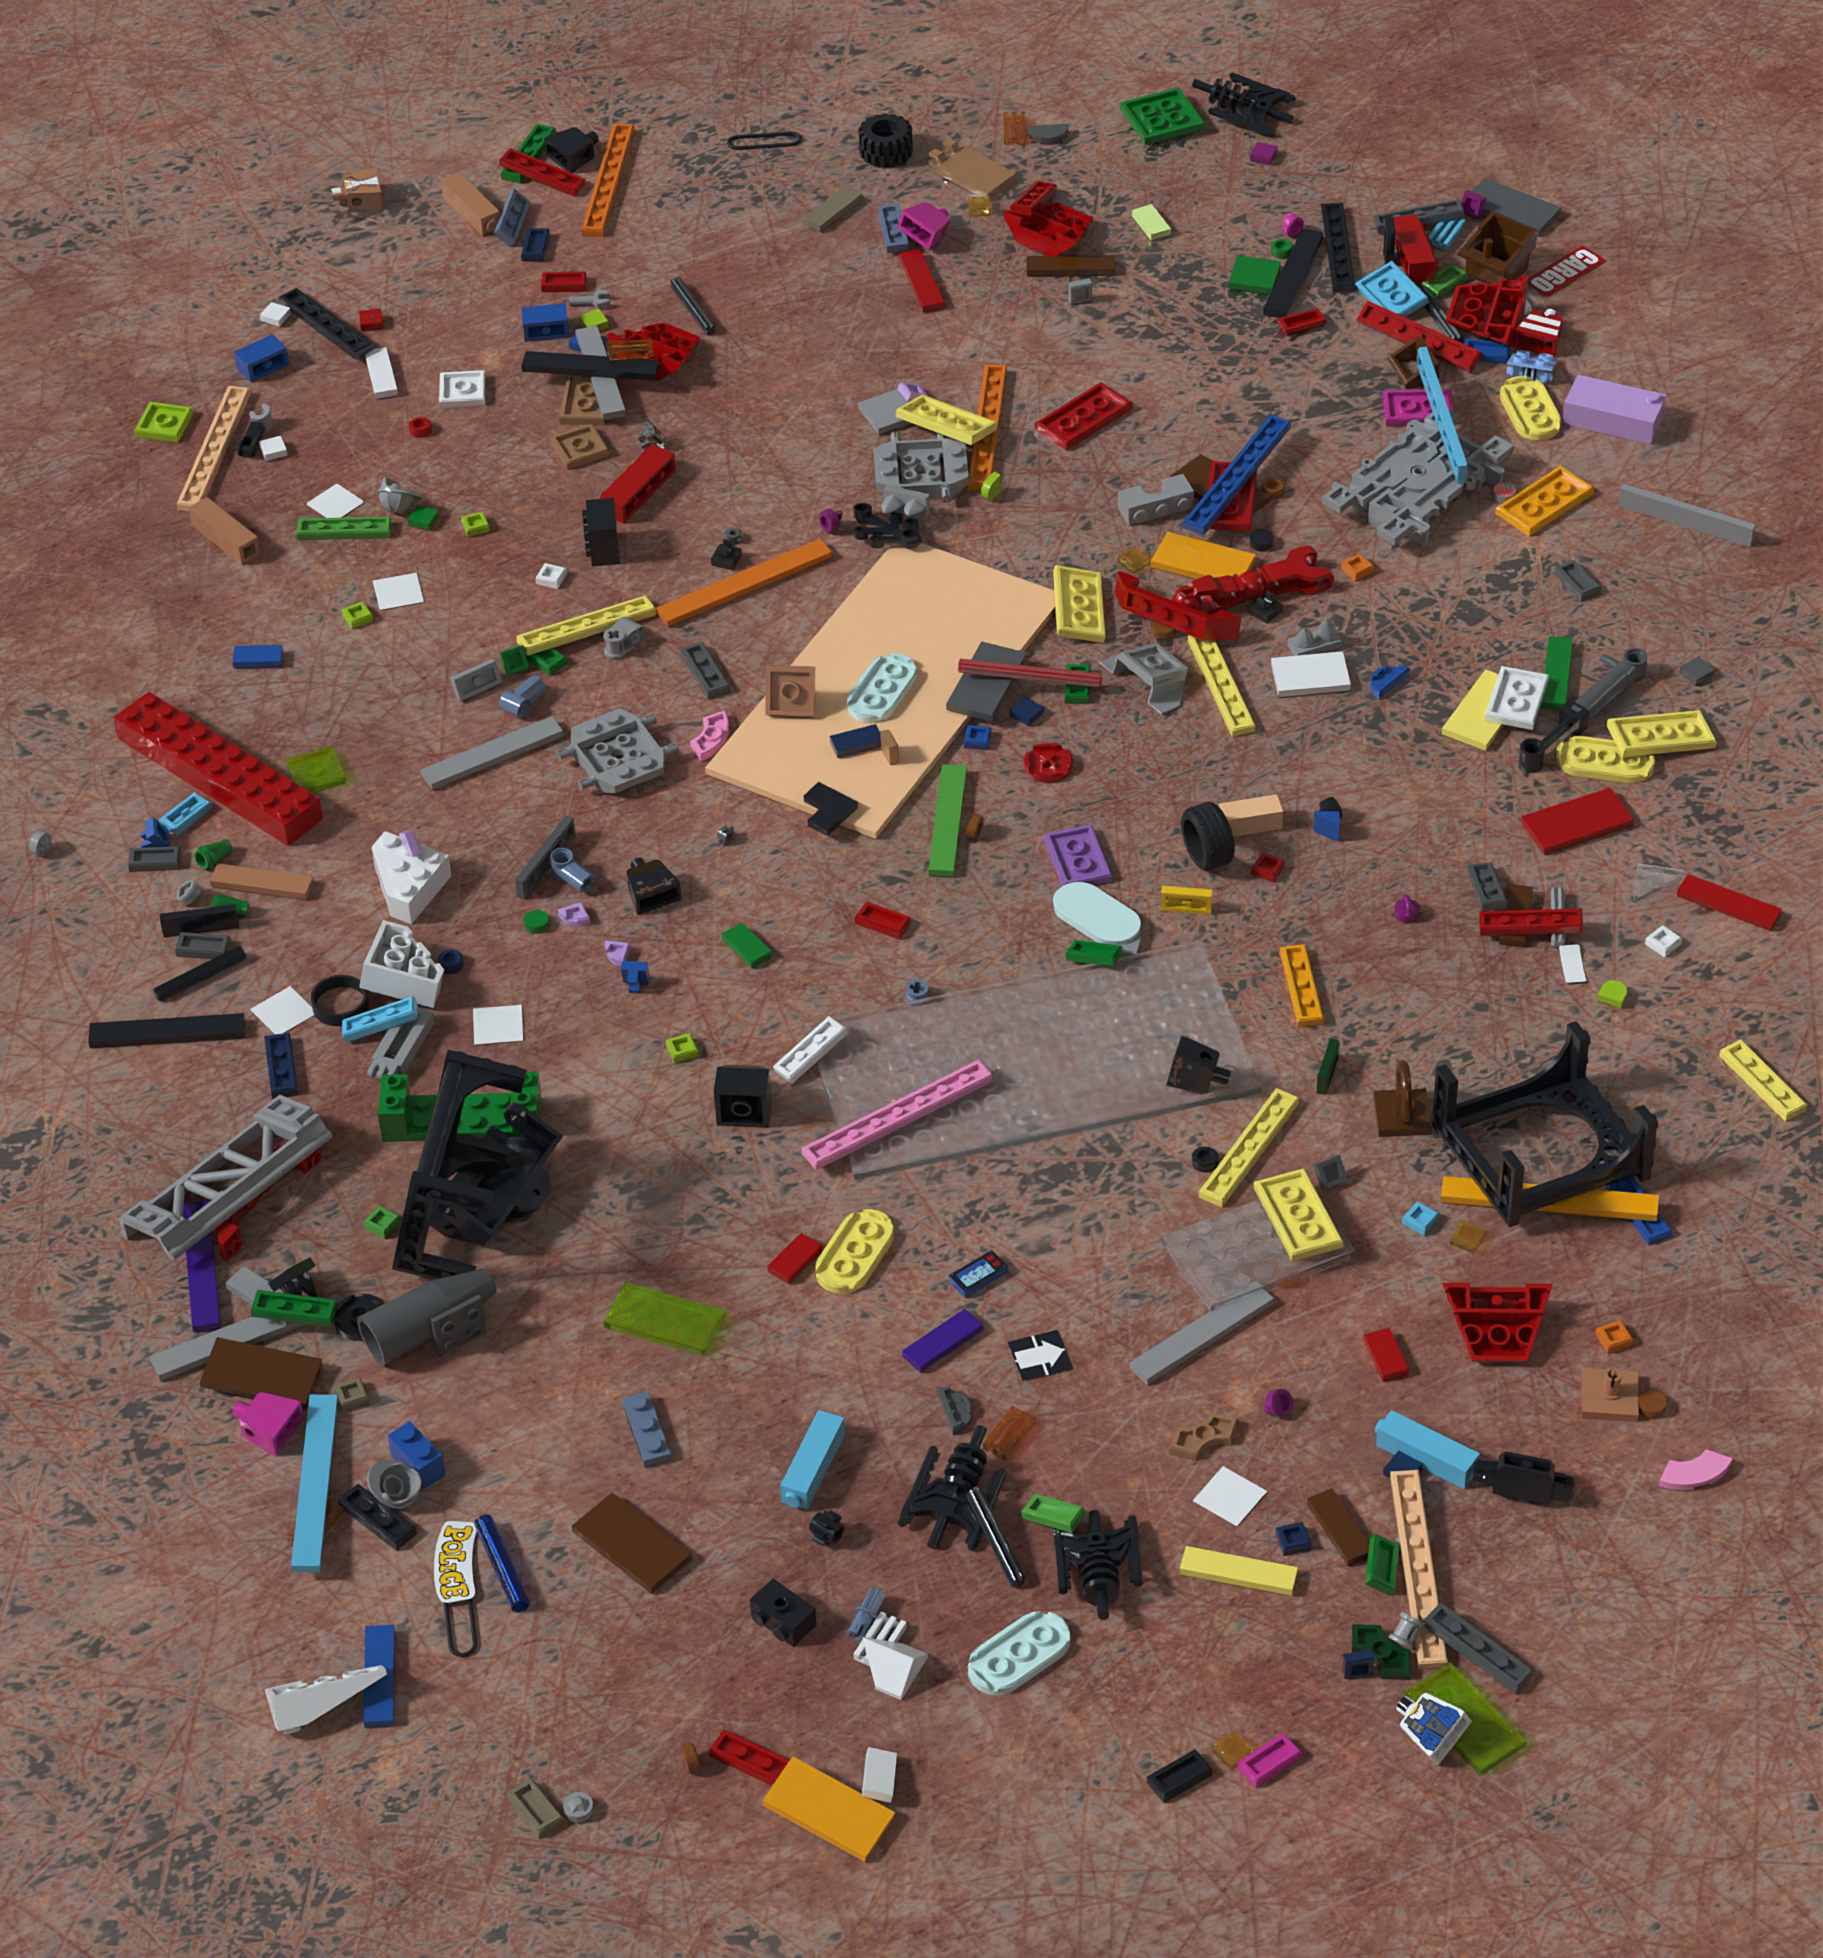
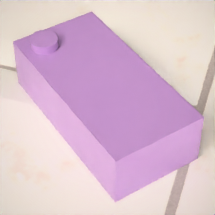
M1577 375L1564 402L1562 424L1652 444L1664 418L1667 395Z

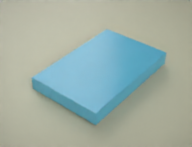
M1390 261L1355 283L1356 289L1368 301L1403 317H1407L1429 303L1428 297L1393 261Z

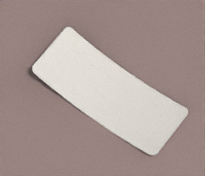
M1559 946L1566 982H1586L1580 946Z

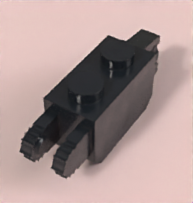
M1507 1451L1499 1455L1498 1461L1476 1460L1473 1480L1492 1486V1494H1498L1504 1498L1513 1497L1528 1500L1534 1504L1543 1503L1548 1505L1550 1499L1568 1501L1574 1496V1478L1555 1472V1465L1551 1460Z

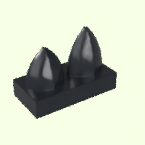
M309 1257L287 1269L268 1284L273 1292L283 1288L288 1294L302 1295L303 1291L310 1297H317L314 1281L309 1273L316 1265Z

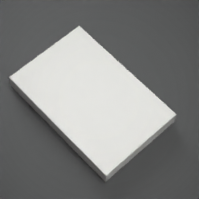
M1343 651L1271 658V667L1278 697L1351 690Z
M1501 666L1485 714V721L1533 730L1549 682V675Z

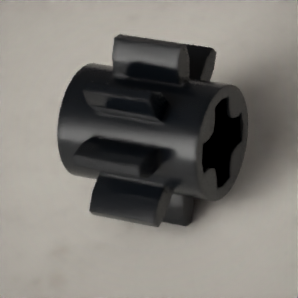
M832 1510L817 1513L809 1525V1530L814 1534L811 1540L821 1546H829L830 1543L836 1544L844 1533V1526L840 1523L842 1516Z

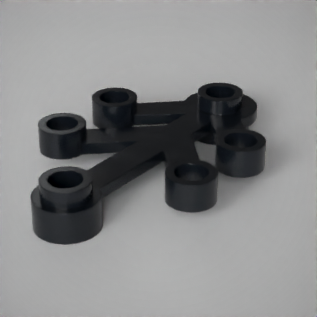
M858 503L854 505V518L857 522H869L877 526L855 527V539L865 540L868 538V535H872L870 537V546L875 549L882 548L884 543H899L907 549L916 548L922 543V536L918 531V519L907 518L905 520V529L901 530L899 528L900 522L903 521V514L889 513L890 523L872 514V506L870 504Z

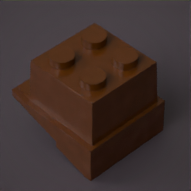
M1492 211L1478 226L1475 234L1458 252V256L1466 259L1465 273L1490 284L1498 283L1503 278H1506L1507 281L1515 280L1528 269L1531 251L1536 248L1538 230Z

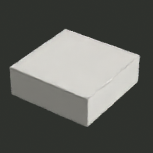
M271 302L260 314V320L280 327L291 315V309Z
M281 436L259 441V447L265 461L288 456Z
M545 563L536 576V584L558 589L567 575V568Z
M1663 925L1649 935L1645 941V945L1663 957L1669 955L1682 944V938Z

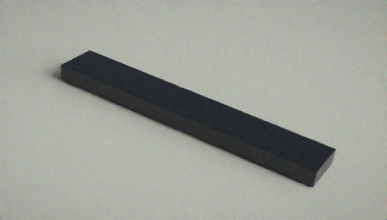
M1343 203L1321 204V214L1332 293L1355 292Z
M1302 228L1263 308V315L1277 318L1287 315L1323 240V232Z
M298 288L279 297L281 305L289 307L293 314L352 358L357 359L373 351L371 342Z
M534 351L525 352L521 365L522 372L656 380L660 366L657 359Z
M244 1013L90 1023L88 1043L89 1048L244 1038L245 1016Z

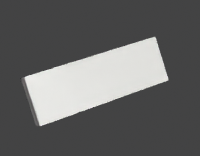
M387 348L373 349V351L365 354L375 399L397 396V387Z
M828 1016L773 1066L775 1072L793 1084L848 1034L846 1028Z

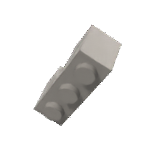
M1184 474L1162 479L1161 493L1148 494L1142 490L1140 485L1118 491V509L1128 526L1194 509V490Z

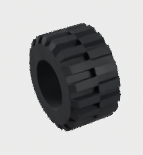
M877 114L861 123L858 129L859 153L866 163H871L873 166L894 167V165L906 162L911 157L913 151L912 126L904 117L896 116V114Z

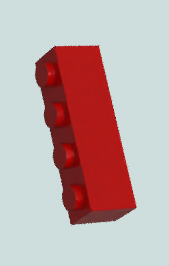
M1417 214L1394 217L1396 230L1395 249L1405 275L1413 283L1434 281L1435 271H1439L1438 259L1434 258L1433 246H1429V236L1425 234L1424 224L1420 223Z
M651 444L627 467L626 471L619 478L614 480L613 484L606 491L601 493L599 499L614 498L616 521L624 524L676 471L675 453Z

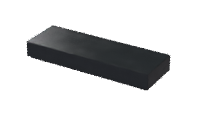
M235 904L160 914L163 938L180 936L181 932L204 933L239 928Z
M359 1484L355 1485L338 1499V1506L396 1551L417 1534L416 1528L391 1508L381 1503Z

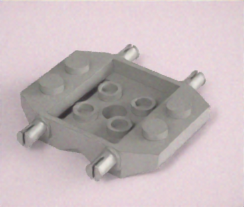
M896 431L895 438V433L892 432L890 434V442L873 448L876 489L883 493V489L888 485L930 494V498H942L944 503H946L947 498L948 503L951 502L952 498L969 484L966 443L946 438L945 435L937 432V439L900 441V433ZM940 457H943L945 482H942ZM897 459L901 461L902 484H899Z
M619 708L571 727V744L566 748L557 750L556 754L560 761L573 756L579 766L586 770L589 777L578 780L581 790L594 785L599 793H618L663 775L665 761L667 760L666 756L679 752V748L676 742L665 747H659L647 731L646 726L657 723L654 713L638 718L636 715ZM617 736L616 739L611 740L609 742H601L611 737ZM595 744L593 748L586 750V747ZM616 756H622L623 758L617 759V758H615V757H616Z

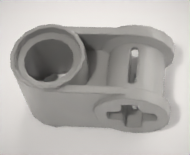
M621 617L612 627L604 632L603 638L606 641V647L604 648L605 656L612 660L624 657L626 653L642 642L646 633L645 627L627 617Z

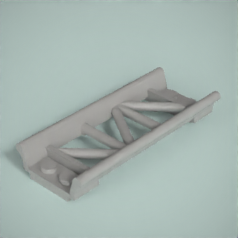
M279 1095L253 1115L255 1121L158 1196L150 1202L140 1201L118 1218L122 1228L120 1233L126 1240L138 1231L157 1238L168 1257L174 1261L333 1138V1135L326 1129L320 1115L314 1113L311 1107ZM273 1134L290 1140L273 1153ZM263 1136L261 1161H256L240 1154V1152ZM229 1161L246 1167L217 1171ZM239 1179L225 1191L220 1192L201 1185L204 1183ZM191 1191L212 1200L187 1220L183 1218L184 1199L188 1192ZM171 1205H173V1213L166 1210Z

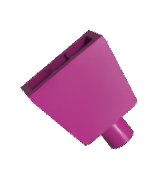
M925 202L904 209L897 228L930 250L944 237L950 223V218L946 209L941 208L938 210L930 203Z
M263 1392L258 1393L250 1405L237 1401L232 1410V1415L239 1418L242 1436L274 1456L279 1454L304 1419L300 1401Z

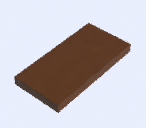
M1200 454L1170 477L1184 474L1194 490V497L1201 500L1208 492L1212 460ZM1257 487L1255 490L1253 514L1270 502V495Z
M217 1337L201 1377L200 1387L255 1398L261 1392L298 1400L301 1402L302 1409H307L310 1394L313 1392L323 1363L320 1358Z
M614 1493L609 1494L572 1525V1532L651 1594L692 1560L690 1552Z

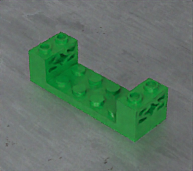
M539 1071L526 1072L521 1094L512 1091L511 1093L469 1094L464 1101L457 1133L470 1134L481 1139L488 1128L494 1125L509 1137H524V1135L506 1122L504 1112L511 1103H518L541 1119L542 1094ZM408 1074L381 1075L378 1119L382 1142L426 1140L437 1095H411Z

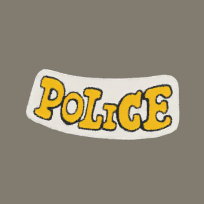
M448 1521L441 1529L434 1558V1582L441 1602L450 1603L468 1600L475 1595L472 1572L473 1545L478 1529L475 1523Z

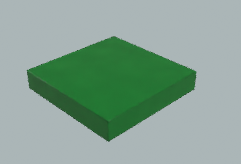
M1237 255L1228 283V289L1270 295L1279 275L1281 261Z

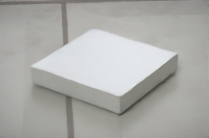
M485 370L440 373V408L485 406Z

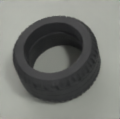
M1204 802L1186 809L1181 817V831L1187 851L1196 866L1204 871H1210L1229 864L1235 854V844L1229 822L1220 807L1212 802Z

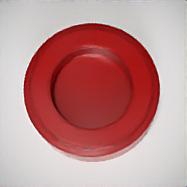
M425 417L412 419L409 422L410 434L416 438L427 437L432 432L431 421Z

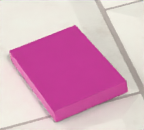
M1441 389L1448 409L1454 412L1452 389ZM1425 390L1383 391L1385 426H1407L1411 420H1418L1424 423L1425 417L1433 412Z

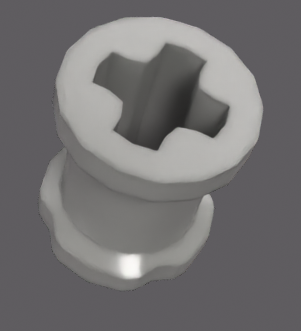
M1401 1612V1620L1395 1632L1390 1634L1388 1638L1412 1649V1641L1418 1629L1423 1628L1424 1623Z

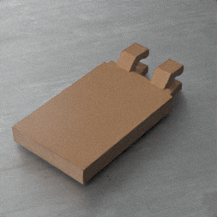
M949 138L943 142V146L948 147L943 152L937 149L929 152V156L933 158L929 161V165L937 169L939 175L987 201L1016 180L1015 172L968 147H959L956 141Z

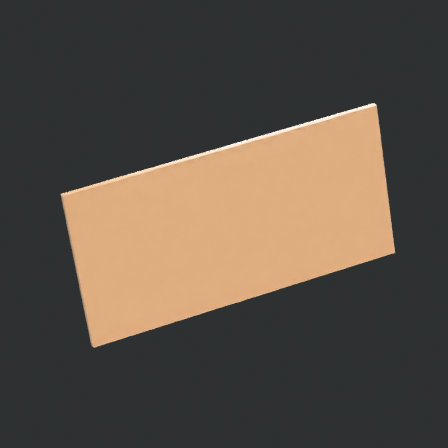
M892 543L790 665L816 667L815 715H765V695L705 767V773L812 815L819 809L805 803L803 796L816 783L821 782L858 802V809L840 825L876 839L972 718V716L946 710V703L963 673L958 672L959 659H972L981 641L1024 652L1056 612L1054 590L923 543L913 549H907L899 543ZM899 653L910 657L917 668V679L894 713L886 720L877 723H865L854 719L847 709V697L871 662L879 656H882V658L888 657V654ZM876 724L880 732L889 730L898 744L899 761L896 764L890 765L881 747L837 758L830 743V736Z

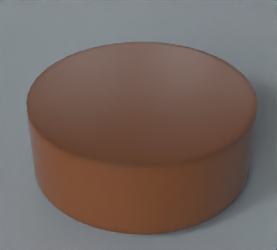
M1270 478L1262 483L1261 490L1270 495V500H1276L1284 496L1285 484L1280 479Z
M1155 621L1152 622V634L1156 638L1168 639L1175 634V629Z
M976 813L973 814L967 826V837L972 839L978 838L984 825V816Z
M1649 1390L1640 1395L1639 1412L1643 1416L1658 1418L1665 1413L1667 1400L1662 1393Z
M691 1742L682 1744L681 1752L688 1774L699 1771L700 1764L694 1744Z

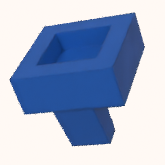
M154 817L145 821L146 829L140 833L141 837L145 840L141 843V847H170L169 830Z
M622 961L621 973L623 983L629 985V993H639L641 984H649L648 962Z

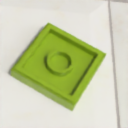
M149 402L134 430L135 437L179 443L193 416V408Z

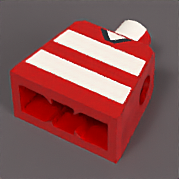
M1547 309L1545 313L1536 310L1531 311L1515 329L1514 347L1538 354H1550L1555 358L1561 337L1563 319L1553 309Z

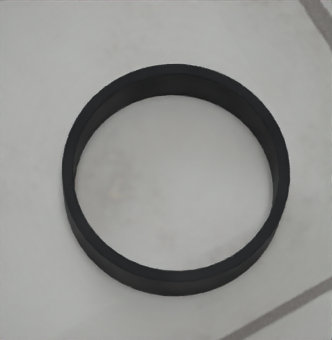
M350 975L327 977L321 980L311 992L313 1013L320 1022L326 1025L342 1026V1020L367 1012L369 1006L367 990L359 988L360 980ZM338 987L355 989L364 996L362 1002L355 1009L346 1013L331 1014L322 1011L316 1006L318 998L323 993Z

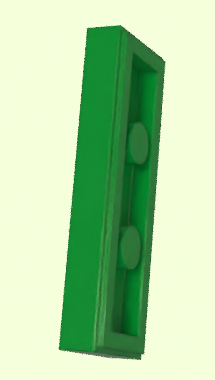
M257 1290L251 1307V1317L331 1327L338 1305L337 1300Z

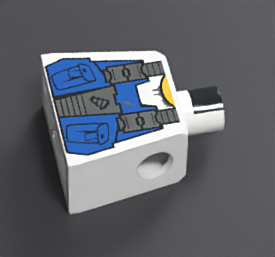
M1428 1693L1422 1694L1417 1702L1408 1696H1404L1396 1707V1710L1405 1716L1400 1723L1401 1728L1436 1765L1440 1764L1472 1722L1463 1710Z

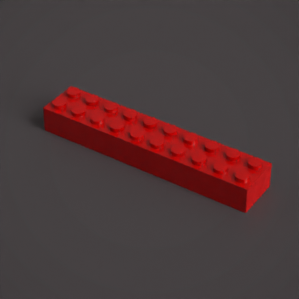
M149 691L113 717L119 740L287 846L323 820L319 797Z

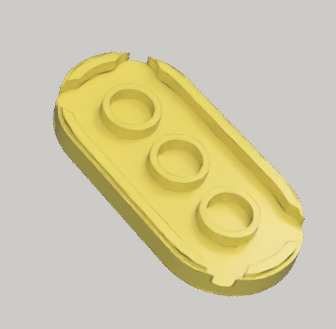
M1516 376L1504 382L1500 389V400L1516 431L1521 436L1530 440L1540 441L1553 438L1559 433L1561 429V416L1542 382L1537 379L1536 382L1530 380L1528 376Z
M1574 736L1569 738V741H1562L1556 749V763L1558 767L1565 773L1578 777L1622 783H1639L1647 780L1653 774L1655 768V757L1653 754L1622 757L1614 740Z
M864 1209L863 1212L849 1214L843 1220L816 1262V1278L824 1289L837 1294H847L859 1290L867 1283L894 1240V1227L888 1215L878 1210Z

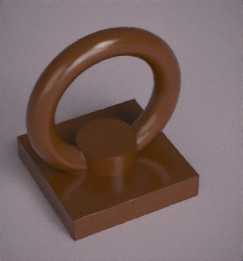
M1400 1060L1396 1066V1090H1378L1373 1093L1378 1137L1431 1135L1432 1125L1426 1088L1412 1089L1409 1065L1407 1061Z

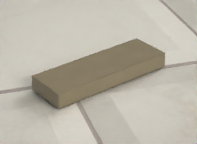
M844 186L803 218V223L821 232L862 200V194Z

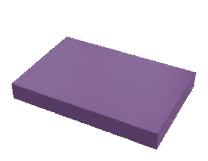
M1092 824L1044 834V842L1061 886L1073 882H1084L1094 886L1112 882L1111 871Z

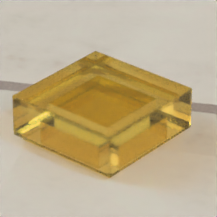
M990 196L968 197L969 217L991 216Z
M1136 546L1118 556V563L1132 574L1150 565L1151 558Z
M1461 1220L1450 1238V1245L1475 1254L1485 1237L1486 1229Z
M1234 1730L1214 1744L1212 1752L1232 1771L1237 1767V1762L1253 1753L1254 1749Z

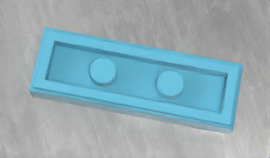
M412 996L342 1020V1037L347 1043L418 1019L415 997Z

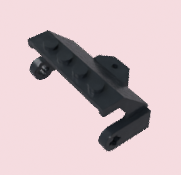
M511 1103L504 1112V1118L509 1125L524 1135V1137H509L496 1126L491 1125L481 1138L488 1141H497L509 1146L504 1169L485 1164L474 1165L458 1171L452 1181L494 1191L489 1214L485 1215L436 1202L430 1226L445 1237L480 1244L483 1247L495 1235L505 1219L509 1222L527 1221L533 1212L540 1208L552 1190L548 1172L541 1167L563 1136L523 1105Z

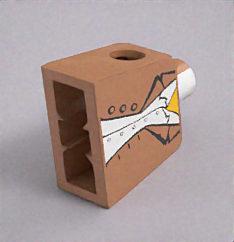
M376 167L346 174L343 176L344 187L331 188L333 201L346 200L348 210L383 209Z

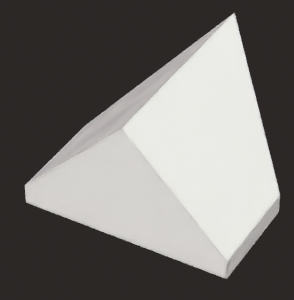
M862 1637L875 1689L902 1700L926 1662L928 1654L903 1643Z

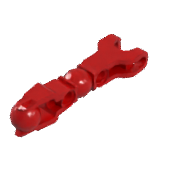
M1303 546L1292 549L1285 560L1267 564L1262 568H1257V571H1245L1240 576L1233 574V576L1226 575L1213 578L1211 575H1206L1193 580L1188 585L1175 590L1172 601L1213 615L1220 610L1244 603L1245 599L1256 600L1265 594L1267 590L1274 595L1291 591L1310 595L1323 592L1331 588L1334 582V575L1327 567L1314 568L1318 554L1312 546Z

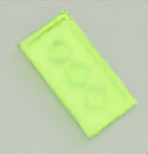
M625 1282L604 1320V1328L706 1356L726 1317V1312L724 1309Z
M1451 1662L1405 1691V1696H1408L1415 1702L1418 1701L1422 1694L1428 1693L1463 1710L1472 1722L1454 1744L1453 1748L1479 1776L1526 1747V1740Z

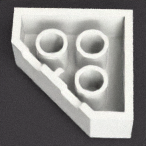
M385 831L372 846L375 870L390 916L412 924L451 877L449 855L419 844L421 854L412 857L407 852L399 836Z
M383 920L364 961L359 988L402 1000L414 996L417 1004L434 1008L440 994L444 973L443 967L439 963L435 964L430 958L431 953L421 942L417 943L412 937L413 932L407 926Z

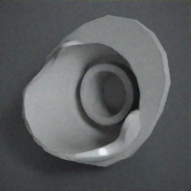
M387 477L383 478L380 489L377 491L383 507L388 512L396 514L408 511L413 506L415 500H422L423 495L413 492V490H401L398 482Z
M391 1459L380 1460L372 1465L367 1476L368 1487L372 1494L381 1503L392 1509H403L412 1505L419 1495L422 1483L419 1472L412 1469L408 1464Z

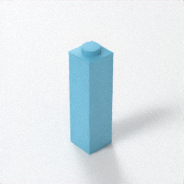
M821 1410L817 1411L780 1485L781 1503L793 1508L808 1510L845 1436L844 1417Z
M1392 1410L1385 1419L1381 1418L1375 1427L1377 1447L1393 1455L1399 1450L1421 1462L1422 1469L1462 1489H1465L1472 1480L1476 1460H1479L1480 1453Z

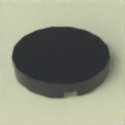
M371 1294L346 1297L339 1302L333 1322L336 1331L348 1340L363 1341L358 1328L357 1318L385 1303Z

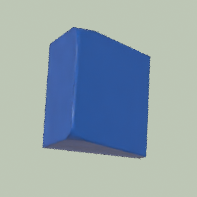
M1314 811V832L1339 841V811Z

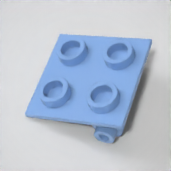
M1518 350L1517 353L1513 352L1507 364L1512 365V367H1507L1506 375H1509L1510 378L1523 376L1525 367L1524 376H1528L1529 368H1532L1531 380L1534 381L1537 369V380L1546 384L1547 381L1552 382L1553 373L1549 371H1552L1558 362V359L1553 358V355L1542 353L1536 356L1530 355L1531 352Z

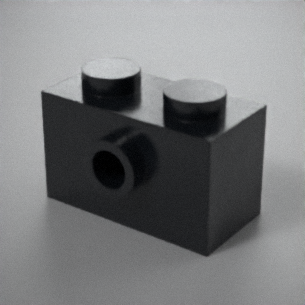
M774 1578L750 1599L751 1617L754 1622L759 1626L764 1625L773 1632L778 1640L786 1641L792 1647L817 1626L816 1609Z

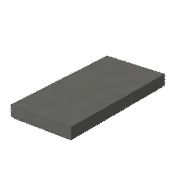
M1484 178L1472 191L1487 197L1482 215L1488 216L1492 211H1495L1537 229V236L1561 214V207L1487 178Z
M981 641L972 660L1023 665L1027 659V653ZM963 673L946 703V710L992 721L1015 679Z

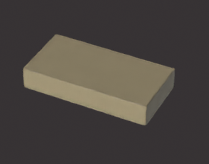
M532 1778L506 1792L507 1799L539 1839L564 1824L563 1816Z

